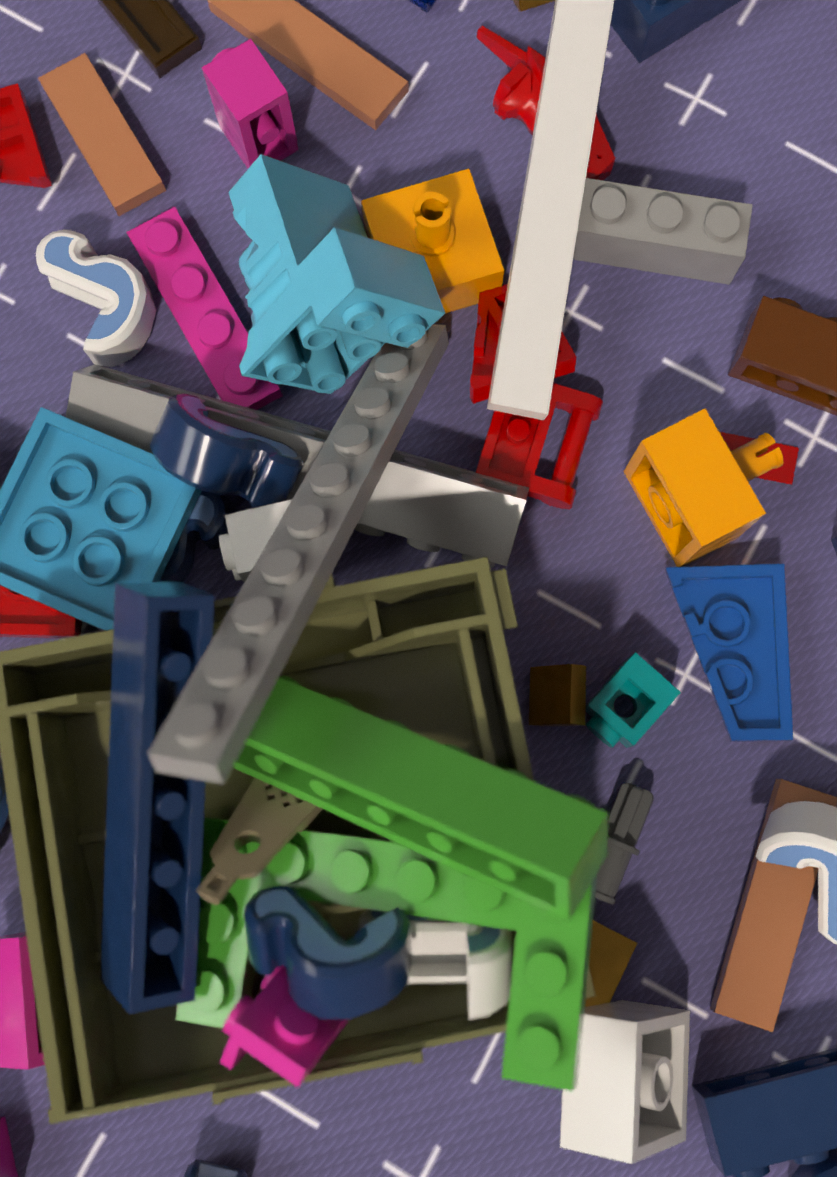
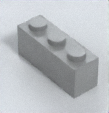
M586 178L573 260L730 285L746 256L753 204Z

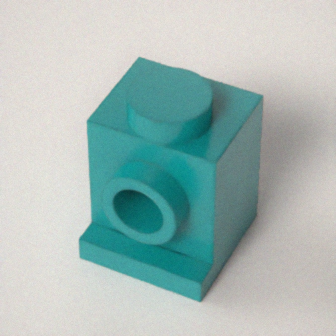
M635 652L620 665L618 670L586 704L585 711L592 717L586 723V726L597 738L611 748L618 741L626 748L632 747L681 692ZM619 696L627 697L633 703V713L628 718L620 717L614 710V701Z

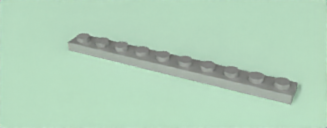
M433 324L420 340L411 344L408 348L385 343L373 357L152 744L148 755L156 772L220 784L225 783L449 345L446 325Z

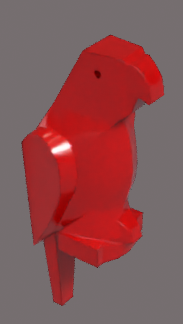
M482 25L477 30L476 38L512 69L500 80L493 99L495 114L503 120L507 118L521 120L533 136L546 57L529 46L527 52ZM596 114L586 178L603 181L611 174L615 156Z

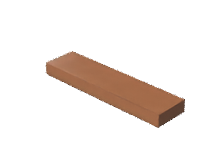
M207 0L210 12L246 38L252 39L257 46L375 131L409 92L406 79L295 0Z
M784 779L775 780L710 1006V1010L715 1013L770 1032L774 1031L817 877L818 867L807 866L800 869L759 861L755 855L772 811L786 803L798 801L822 802L835 807L837 805V797Z

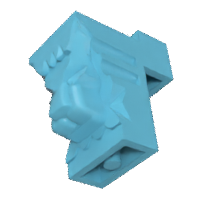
M260 154L228 192L234 209V219L252 240L239 258L240 270L250 290L245 298L247 299L248 307L253 311L251 316L253 327L249 330L247 349L239 365L242 376L269 381L274 384H284L313 390L318 393L332 394L335 390L341 388L345 381L369 358L375 356L385 343L408 348L411 344L420 340L425 332L445 314L425 257L368 238L349 185Z

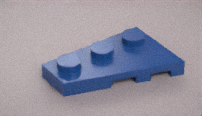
M785 564L665 567L667 578L730 742L792 741L793 722Z

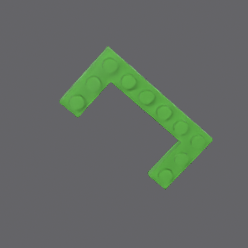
M204 818L201 883L215 866L210 851L229 820ZM304 829L302 832H297L257 877L237 879L219 905L211 904L200 896L195 1001L178 1004L176 1020L223 1028L236 1004L245 995L252 997L255 967L250 962L244 921L245 906L250 898L260 890L273 886L294 887L308 901L389 912L398 907L403 909L406 915L516 931L501 1079L573 1091L578 1084L597 873L570 921H567L397 842ZM256 842L247 843L240 848L239 852L244 854L252 853L259 848L260 844Z

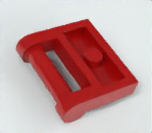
M553 383L549 413L545 420L494 411L475 473L528 487V497L538 499L547 505L560 509H571L577 493L572 486L591 423L599 419L603 401L595 395ZM557 408L567 411L570 414V418L551 480L536 476L535 472L554 409Z

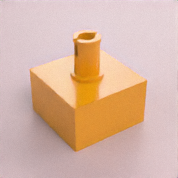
M469 168L361 200L363 224L368 238L425 257L445 314L476 305L479 302V292L502 286L504 268Z
M704 408L640 442L623 472L677 567H683L737 539L766 514L748 482L772 469L781 467L784 463L779 447L759 458L757 457L767 452V447L776 443L770 434L763 433L758 438L730 452L709 413Z

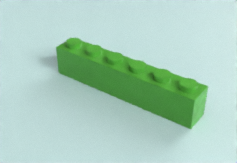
M280 675L233 768L567 921H570L607 856L608 812L596 808L588 800L576 795H564L531 781L519 771L501 769L470 756L456 745H443L412 732L400 722L382 720L356 709L344 699L338 697L329 698L301 686L294 679L284 675Z

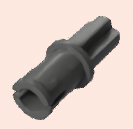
M623 783L620 786L608 816L607 856L597 872L595 898L612 905L615 903L616 899L614 898L632 854L639 856L640 850L635 847L654 801V795L651 792L637 785Z

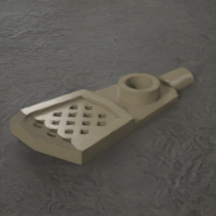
M254 777L210 851L215 866L198 887V894L207 902L219 905L237 879L257 877L297 832H302L322 808ZM256 842L260 844L259 848L252 853L244 854L239 852L240 848L247 843Z

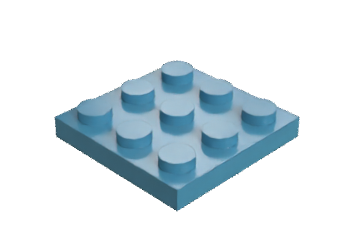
M41 407L0 489V585L104 631L114 629L115 583H154L160 581L202 490L190 486L168 473L152 453Z

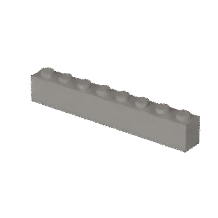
M96 364L73 371L66 418L153 454L149 444L169 398L178 394L197 396L207 409L208 418L283 442L300 454L304 464L287 500H291L295 496L331 432ZM395 449L355 530L372 536H383L385 532L406 537L407 544L419 550L438 552L441 547L462 553L464 561L488 557L490 568H493L495 563L507 566L529 488Z

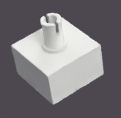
M625 1000L584 1008L578 1084L573 1091L562 1090L561 1148L633 1164L686 1141L690 1010Z

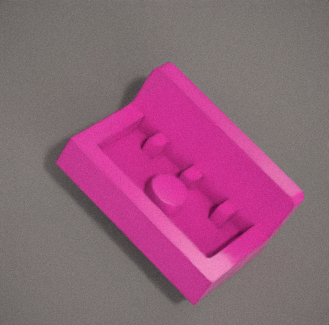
M279 966L275 968L272 974L265 975L260 987L262 991L255 999L245 995L231 1011L222 1030L229 1036L220 1063L233 1070L248 1052L299 1088L351 1019H321L299 1008L289 994L287 967Z

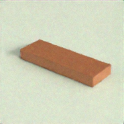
M86 53L38 78L118 216L166 191L162 180Z

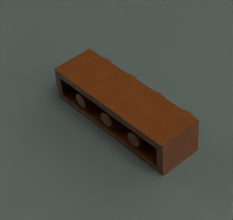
M763 295L748 319L728 376L837 416V317L824 318L803 310L799 303L791 299L782 297L772 299Z

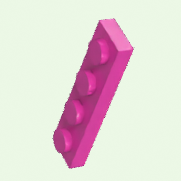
M173 207L126 232L220 399L258 410L282 397L277 384L241 375L239 365L247 349L248 333L177 209Z

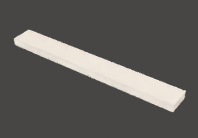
M555 0L487 409L539 420H545L549 413L614 0Z

